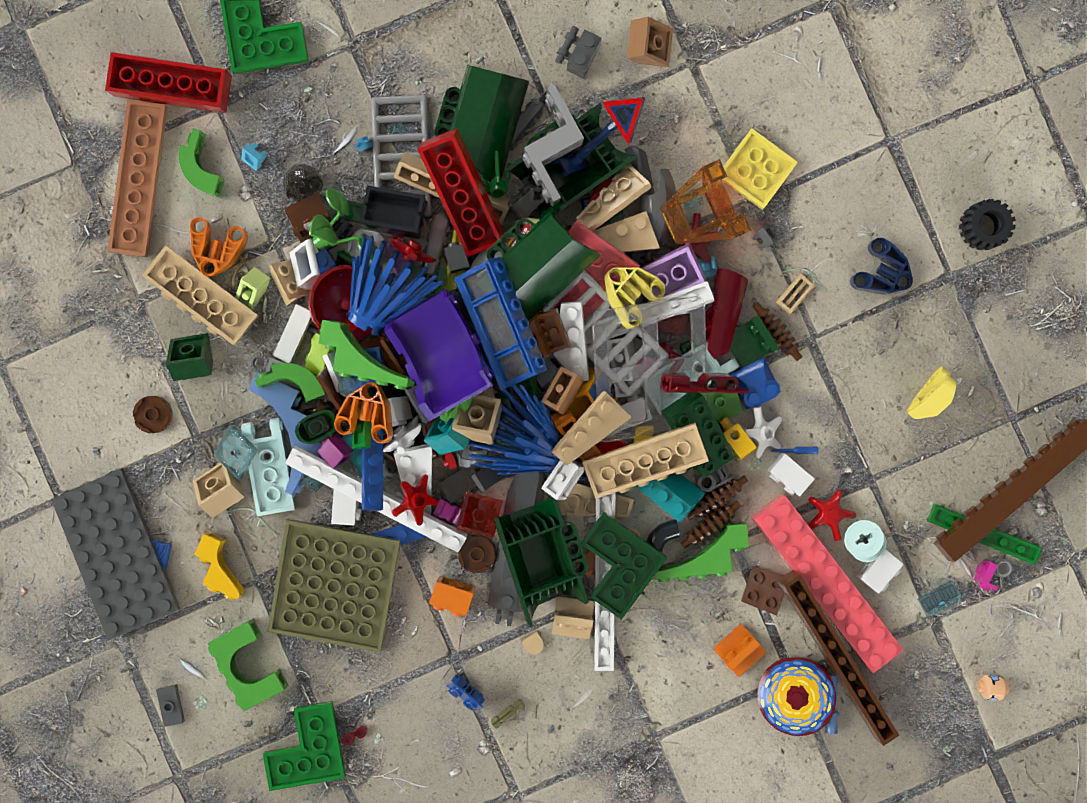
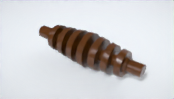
M759 302L755 303L752 307L757 312V316L763 319L764 325L767 324V330L772 331L771 336L773 338L777 337L775 342L777 344L782 343L779 349L783 350L786 348L787 350L784 353L787 356L789 354L792 355L796 361H799L803 356L797 349L799 347L798 343L792 344L795 341L793 336L789 339L787 338L791 334L790 330L782 332L787 327L785 323L778 327L777 325L782 320L778 318L773 321L776 315L774 313L769 315L770 309L768 307L765 309Z
M743 475L736 480L733 478L730 480V485L728 482L723 484L725 486L724 489L721 485L716 487L719 492L716 493L714 489L710 491L712 497L705 493L706 501L701 499L699 501L700 505H696L687 516L689 521L696 516L704 517L703 511L707 515L710 514L709 507L714 511L718 510L715 503H718L721 508L725 506L721 499L728 503L730 501L729 494L734 498L736 496L735 490L740 493L742 485L748 482L746 476Z
M736 501L731 505L725 504L723 506L725 510L723 511L719 507L717 510L719 514L717 516L712 511L710 515L713 519L711 520L705 515L703 519L706 521V524L704 525L699 520L697 523L700 528L697 529L694 525L692 527L694 533L691 534L688 531L686 533L688 535L687 538L680 542L684 549L691 544L698 545L697 539H700L702 542L705 541L704 534L708 538L712 537L709 532L711 529L717 534L719 531L715 526L718 525L723 529L722 521L724 520L728 524L730 522L728 516H731L732 519L735 517V511L742 507L740 503Z

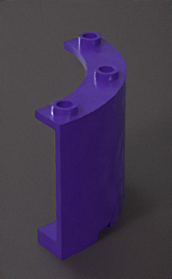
M447 289L385 324V334L392 342L398 354L403 353L408 362L405 365L411 380L417 383L418 386L415 389L418 407L428 421L493 386L491 379L493 373L489 366H487L479 347L480 339L476 333H472L467 321L458 308L457 304L459 302L453 293L450 294Z

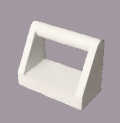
M308 239L290 252L297 287L311 289L320 276L313 242L311 239Z
M560 460L541 489L556 500H565L585 471L583 464L574 460L570 464L565 465Z

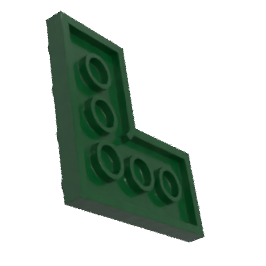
M604 511L581 541L583 546L611 565L610 569L591 593L590 598L622 620L666 561L667 556Z

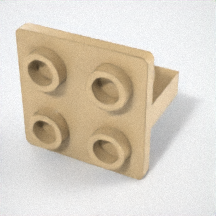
M291 260L270 265V274L286 306L293 304L303 296L310 295L311 289L297 287Z
M558 596L556 599L552 634L590 639L594 621L595 602L588 600L589 603L584 604L576 598Z

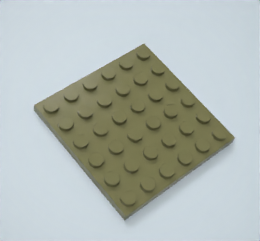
M287 519L268 632L381 653L401 540Z

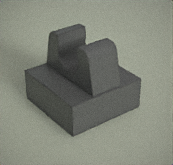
M768 224L759 229L752 238L753 240L757 238L763 240L759 249L769 247L779 240Z

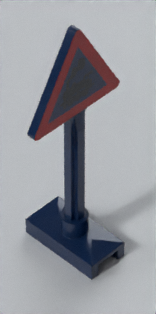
M645 97L603 102L612 121L581 150L564 154L553 161L554 164L560 163L564 169V172L561 174L562 177L587 170L591 165L586 156L617 128L625 141L631 143Z

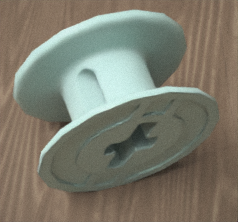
M869 520L854 522L845 533L844 542L847 550L855 559L862 562L878 560L887 548V540L881 528ZM866 538L869 543L864 544L862 540Z

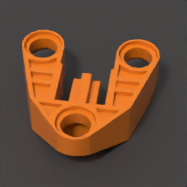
M196 217L190 223L192 255L203 275L215 277L236 264L248 241V234L243 228L233 226L229 229L225 242L213 239L211 242V225L207 220ZM203 221L205 228L203 231L198 232L196 230V223ZM236 230L242 232V238L238 241L233 239V232ZM209 263H213L215 269L212 273L208 274L205 271V267Z
M374 382L366 383L346 397L334 422L338 433L342 435L352 434L356 429L359 418L360 420L372 423L371 434L376 442L388 443L392 440L391 405L379 384ZM371 386L377 388V393L374 397L368 394V389ZM345 420L350 425V429L347 432L341 427L342 422ZM381 429H385L387 433L385 440H381L378 436Z

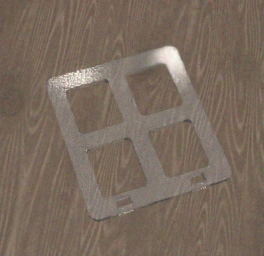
M699 296L595 311L592 316L596 399L603 391L611 396V385L617 382L644 378L645 419L622 424L603 438L602 441L612 442L672 431L665 417L661 416L660 377L663 374L691 370L692 381H697L701 374L707 373L705 301ZM690 313L691 355L659 360L658 319L665 316ZM641 320L643 362L641 364L610 368L608 326ZM700 393L707 402V393ZM630 427V433L621 434V428Z

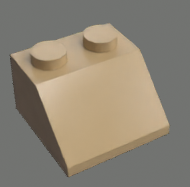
M481 395L473 396V400L466 412L460 408L458 409L452 429L472 441L493 445L502 412L501 399Z
M225 460L193 480L198 505L212 518L245 497L240 482Z

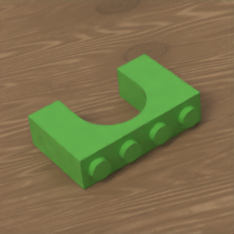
M254 619L207 643L209 653L212 657H215L218 663V670L221 674H224L227 680V687L230 691H233L236 704L242 708L243 712L284 691L288 687V683L280 669L255 680L244 677L238 671L235 663L238 650L262 635Z

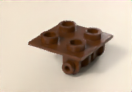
M319 192L284 208L294 228L293 232L298 237L300 243L311 239L302 221L319 213L329 223L332 221Z
M753 565L741 602L777 616L784 596V591L777 580L783 577V575L775 574Z

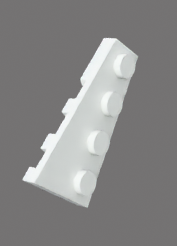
M582 301L561 303L560 317L571 346L554 352V356L565 369L577 374L583 381H588L589 369Z
M428 444L406 448L403 454H399L395 450L394 457L401 482L406 481L415 487L422 476L426 474L428 476L427 493L432 497V448ZM427 505L424 508V512L431 515V505Z

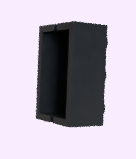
M367 185L364 198L366 206L362 207L359 221L363 230L420 239L423 227L422 219L425 218L427 208L425 195Z

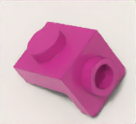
M983 560L977 566V573L973 580L979 582L978 586L988 592L990 589L998 590V587L989 583L998 565Z

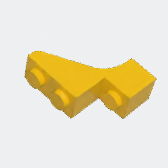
M211 532L204 533L194 554L199 557L201 562L208 564L211 562L202 584L207 586V589L212 592L219 591L230 600H238L243 596L244 588L224 562L223 547L226 539Z

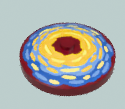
M803 657L782 658L771 664L760 678L757 691L760 710L767 722L778 731L791 736H806L821 730L831 719L836 707L835 687L828 673L816 662Z

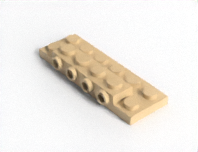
M166 245L142 274L145 279L162 291L161 295L169 301L171 299L176 301V307L183 312L188 310L193 314L191 316L192 319L199 324L205 323L208 326L206 329L215 336L218 333L234 346L238 344L259 317L250 308L209 277L203 275L201 271Z
M692 423L583 460L582 463L594 496L599 498L618 491L620 493L627 492L636 485L638 487L645 486L654 479H657V481L666 479L672 473H684L687 471V468L708 462L709 459L696 423Z

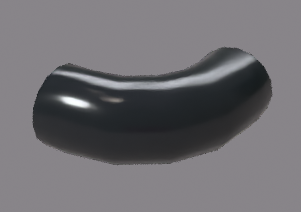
M670 520L659 524L649 533L646 542L663 553L664 545L668 541L680 538L677 520Z

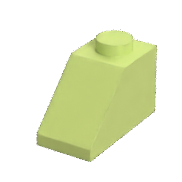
M254 267L241 278L235 298L253 311L267 290L270 277Z

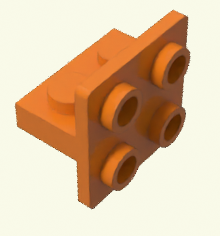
M742 624L734 628L713 648L727 667L738 677L766 653V650Z

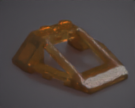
M720 159L701 167L661 206L660 210L676 244L734 239L751 231L744 213L736 214L723 185L722 179L728 176ZM702 180V187L684 194ZM705 194L716 220L692 231L681 204ZM719 226L725 230L722 232L702 235Z

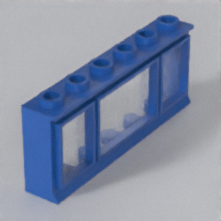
M501 257L488 259L462 275L455 277V282L500 390L547 371L545 361L537 346V341L531 332L529 322L524 315L521 303L517 298Z

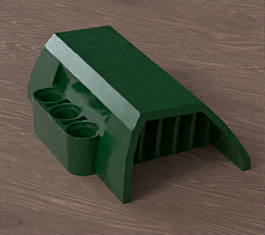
M467 65L461 88L450 87L445 92L434 130L435 137L445 131L449 132L458 128L476 170L490 182L492 178L496 177L494 152L497 150L500 178H502L529 80ZM459 95V99L451 101L452 96ZM454 113L452 119L446 120L447 114Z
M601 103L577 119L572 115L584 139L581 146L568 153L581 150L602 131L599 125V115L602 109ZM556 121L532 136L528 140L527 146L546 136L548 132L557 130L559 126ZM607 137L586 156L591 165L587 170L562 177L561 174L564 172V169L560 163L554 164L552 161L546 164L544 168L561 199L554 206L550 202L547 204L544 200L538 206L541 218L555 206H559L560 211H562L637 159V156L616 149ZM523 157L507 167L508 172L518 177L524 186L527 184L536 185L532 177L533 170L531 167H526L522 159Z
M559 206L553 207L536 224L529 219L519 220L488 249L486 254L487 259H492L498 251L501 252L502 262L505 265L509 279L513 284L514 291L528 321L601 256L599 252L575 240L557 221L554 215L561 210ZM530 224V231L527 234H524V227ZM512 238H515V245L513 247H509V241ZM486 270L473 281V284L480 286L485 294L494 290ZM496 296L495 298L491 299V301L495 304V306L499 309V311L507 321L501 304L498 300V297Z
M550 497L525 509L493 518L528 627L532 626V617L538 605L560 595L574 597L584 604L589 603L581 576L586 574L588 570V563L579 534L573 523L563 520L555 498ZM568 525V532L563 534V527ZM573 543L574 549L568 552L569 545ZM579 562V568L574 570V564Z

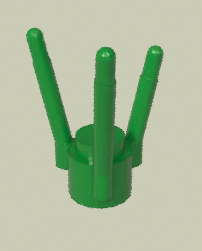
M496 150L494 152L496 177L491 179L490 184L483 175L482 179L486 186V192L494 198H500L508 193L510 172L506 169L505 180L503 181L500 178L499 156Z

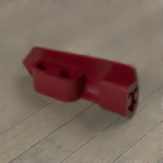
M717 269L714 283V302L707 309L704 317L701 338L704 342L708 343L707 350L713 359L730 352L748 284L747 278L729 269Z
M703 373L698 377L697 381H690V377L684 374H663L661 377V388L666 393H749V389L739 388L738 380L726 373Z

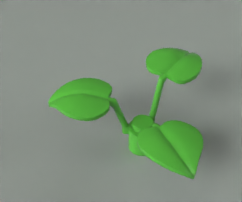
M332 187L326 190V198L330 206L337 211V215L330 223L320 214L313 218L309 235L314 236L313 243L318 249L323 250L329 245L334 247L340 243L357 240L358 247L361 250L364 233L360 237L354 236L337 240V236L331 227L342 214L346 217L350 215V205L339 191ZM375 242L373 243L372 252L370 256L371 260L373 259L375 250L378 248Z

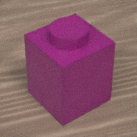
M339 435L325 438L321 443L322 447L317 451L332 468L344 464L354 452Z

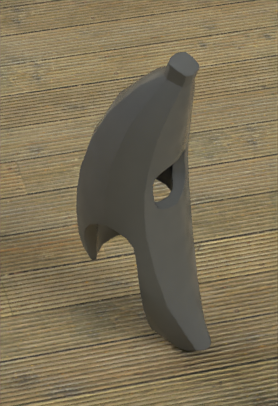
M632 145L624 150L627 154L637 156V159L632 161L631 165L651 184L652 188L639 197L642 212H647L658 245L661 248L674 224L677 204L675 183L669 169H661L659 187L654 192L646 152ZM659 249L643 250V258L652 260L653 254Z

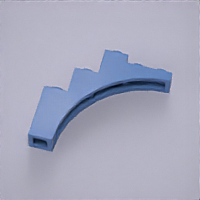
M257 372L248 390L262 397L281 417L288 431L292 449L296 445L323 459L317 452L322 447L320 443L304 444L297 439L294 432L297 423L306 417V415L294 410L302 402V393L280 382L258 389L255 379L258 378L257 375L260 373ZM291 468L290 479L285 492L293 496L296 493L299 494L303 488L304 483H302V480L306 474Z

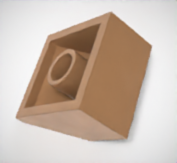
M649 16L631 20L627 59L643 65L669 67L673 28Z

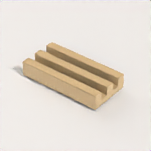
M799 273L775 303L791 315L815 284L802 273ZM802 279L803 282L797 287V289L792 293V295L787 299V301L783 303V299L794 288V286L799 282V280ZM806 284H808L809 286L807 287V289L791 306V308L787 307L790 304V302L795 298V296L800 292V290Z

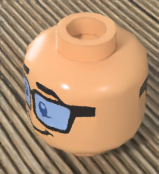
M985 674L977 682V690L986 700L1001 701L1009 694V684L1001 675Z

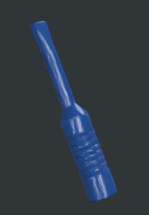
M818 446L771 450V452L818 454Z

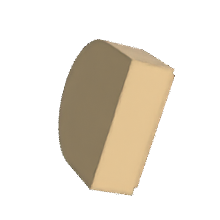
M538 631L521 640L522 645L530 654H538L543 649L544 642Z

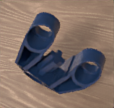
M881 237L870 241L868 251L871 255L880 259V261L897 269L896 271L883 263H880L876 273L891 282L867 272H858L850 279L851 286L856 290L883 295L907 290L913 283L908 258L894 244ZM875 242L882 244L881 252L874 251L873 244ZM857 276H862L865 279L863 286L856 285L855 278ZM901 276L905 277L908 281L905 287H901L899 284Z

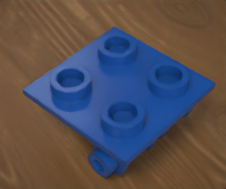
M455 675L451 680L452 682L446 685L449 688L448 692L455 698L459 696L464 701L463 705L469 710L483 708L481 705L485 700L483 694L476 689L472 693L474 687L467 693L466 690L470 683L464 687L467 681L461 676Z

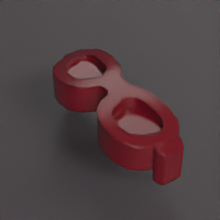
M360 726L354 733L344 735L340 740L341 744L351 745L355 741V737H365L368 729L367 726Z

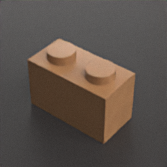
M560 367L541 402L556 412L565 415L584 381L577 374Z

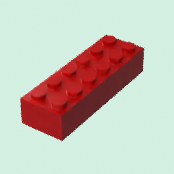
M111 52L105 91L114 97L227 114L232 75L226 69Z
M458 128L422 142L417 150L467 257L489 249L505 233Z

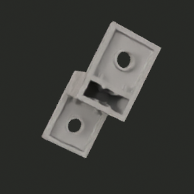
M555 84L547 87L545 102L549 110H554L556 115L554 118L559 128L524 147L522 158L526 167L532 168V177L536 185H541L543 188L542 196L547 204L550 202L552 206L558 204L561 197L544 166L581 146L584 139Z

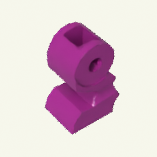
M441 496L433 515L446 518L447 521L466 528V523L469 517L472 516V513L459 505H451L449 500Z

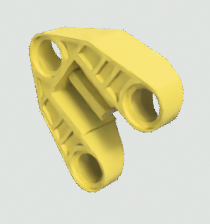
M639 267L613 268L604 277L607 299L621 324L627 329H632L641 322L640 310L634 302L641 293L650 301H657L665 294L664 283L658 277ZM611 273L618 275V283L610 279ZM652 287L658 289L659 295L657 297L653 295ZM628 314H632L635 317L634 324L629 323Z
M943 366L938 368L915 396L906 413L914 419L933 417L940 414L950 405L957 383L951 377L950 372Z

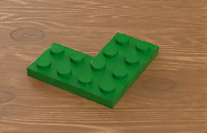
M220 0L233 74L309 62L302 22L265 28L260 0Z
M333 701L295 707L294 715L300 745L264 751L263 753L269 791L346 777Z

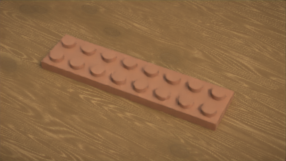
M127 100L107 252L148 257L168 106L164 104Z

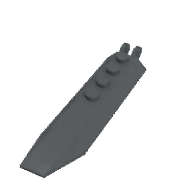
M543 472L515 474L507 492L503 516L538 504V501L540 503L545 500L544 490L541 489L544 485ZM499 538L487 605L498 609L495 624L501 622L502 610L509 611L506 623L507 626H511L513 613L523 612Z

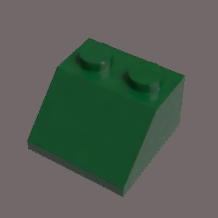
M208 333L170 339L166 367L173 381L212 375L213 357Z

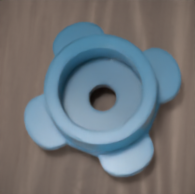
M365 136L357 139V144L354 147H357L359 152L373 146L372 138L368 139Z

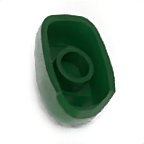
M322 410L308 415L295 426V435L304 444L320 442L336 432L334 426L336 417L330 410Z

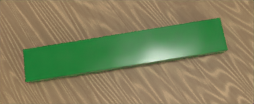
M933 504L927 522L949 530L952 528L951 524L958 518L962 519L964 515ZM995 528L978 542L1032 565H1036L1042 551L1040 546Z

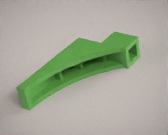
M322 320L318 344L326 345L325 349L336 350L333 371L340 372L339 376L351 378V375L358 376L357 380L369 382L372 379L376 380V384L385 386L391 383L395 384L394 388L403 390L414 386V382L409 376L387 368L369 355L350 332L349 324Z
M745 522L725 524L723 531L706 548L680 563L660 568L655 574L654 579H658V582H668L670 578L687 580L689 576L707 578L708 574L726 576L727 572H732L730 549L732 551H743L744 547H749L747 524Z

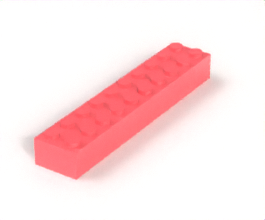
M780 494L751 516L752 520L788 567L802 576L825 615L870 672L875 673L903 651L897 640L785 495Z

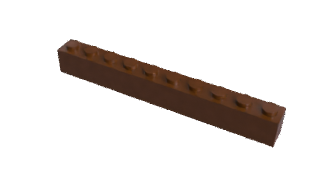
M1086 419L1070 421L1067 424V429L1055 434L1052 437L1053 441L1041 446L1038 449L1039 453L1034 457L1027 458L1020 469L1013 470L1005 482L1001 481L994 487L995 490L991 494L984 495L976 507H970L962 519H956L951 524L952 528L941 532L936 537L937 540L933 544L948 561L956 562L1087 449Z
M792 570L779 578L777 582L872 735L885 746L898 737L899 734L802 576Z

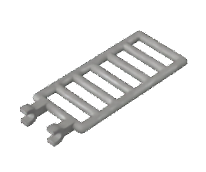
M426 95L373 97L371 99L374 187L382 188V180H398L394 178L395 172L381 173V161H400L404 154H380V142H424L429 140L428 97ZM420 103L421 114L379 116V105ZM421 122L422 133L380 135L379 124ZM407 152L421 159L419 152ZM423 190L403 191L425 195L427 200L425 216L432 215V194ZM422 219V221H423V227H422L421 237H425V234H424V219ZM384 233L386 238L394 237L392 234Z
M584 271L542 309V312L552 310L583 279L590 288L577 301H582L583 306L595 293L604 300L584 321L586 331L612 306L607 299V292ZM628 314L629 323L634 324L635 320ZM616 317L588 346L586 345L587 357L627 396H631L668 360L669 354L638 325L632 328L601 360L593 351L621 324L619 318ZM639 335L646 343L615 373L607 365ZM652 348L660 357L629 387L621 378Z

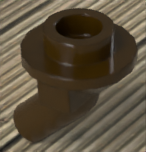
M320 399L315 402L316 407L305 409L304 414L308 416L318 411L330 410L328 402H323Z

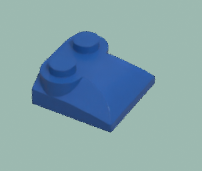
M764 357L729 374L738 380L739 388L749 389V393H738L746 409L757 407L775 398L781 392L780 385L775 380Z

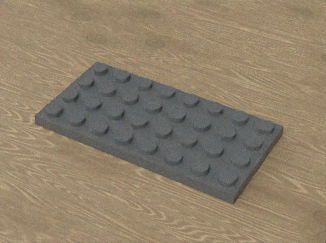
M124 469L114 471L51 499L108 640L181 609L156 553L152 537Z

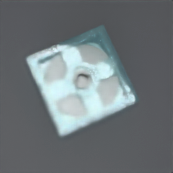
M234 425L228 426L214 456L238 480L242 479L258 449Z

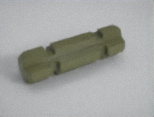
M517 699L513 702V705H509L501 711L499 716L496 715L491 719V723L496 729L503 722L505 723L515 716L517 711L520 712L525 708V704L521 699Z

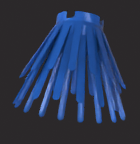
M364 234L360 257L357 255L355 259L353 256L350 309L346 316L362 330L366 331V329L370 330L373 328L371 334L380 336L385 329L386 323L423 303L427 299L426 296L441 286L443 281L433 282L438 278V275H434L414 291L426 279L423 275L428 271V267H424L409 283L404 282L410 274V268L415 261L412 263L408 261L397 277L395 273L389 275L400 254V251L395 249L377 283L382 269L379 263L386 242L382 241L379 249L375 250L367 275L374 236L371 235L368 241L367 235Z
M515 384L512 387L526 403V410L506 388L502 389L503 394L513 403V407L526 420L521 419L501 403L502 411L506 413L503 415V418L518 429L499 420L498 425L509 432L497 427L494 439L519 449L493 442V445L469 441L470 446L502 453L506 456L470 454L469 457L473 459L496 461L494 463L476 462L473 465L491 468L492 470H517L501 471L498 475L537 472L551 474V471L554 470L560 461L551 450L563 437L556 428L544 403L541 402L542 400L539 402L535 395H533L532 399L526 389L520 384V388L524 392L523 394Z

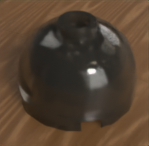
M297 164L288 169L284 174L283 187L289 199L291 197L294 201L299 202L313 195L317 190L320 192L323 188V182L317 170L312 166Z

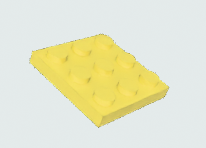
M751 128L717 174V177L763 210L798 162Z

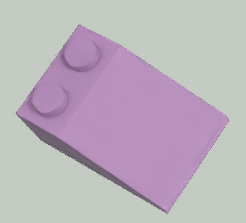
M690 243L641 267V269L658 277L664 283L665 294L663 297L704 283L706 280V276ZM652 287L653 295L657 297L659 291L656 287Z

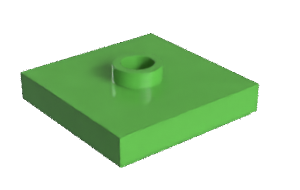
M700 393L704 396L717 422L726 417L729 418L743 413L737 393Z

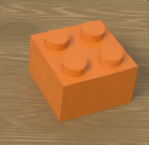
M439 576L429 604L439 611L446 609L452 611V615L458 617L467 616L476 587Z

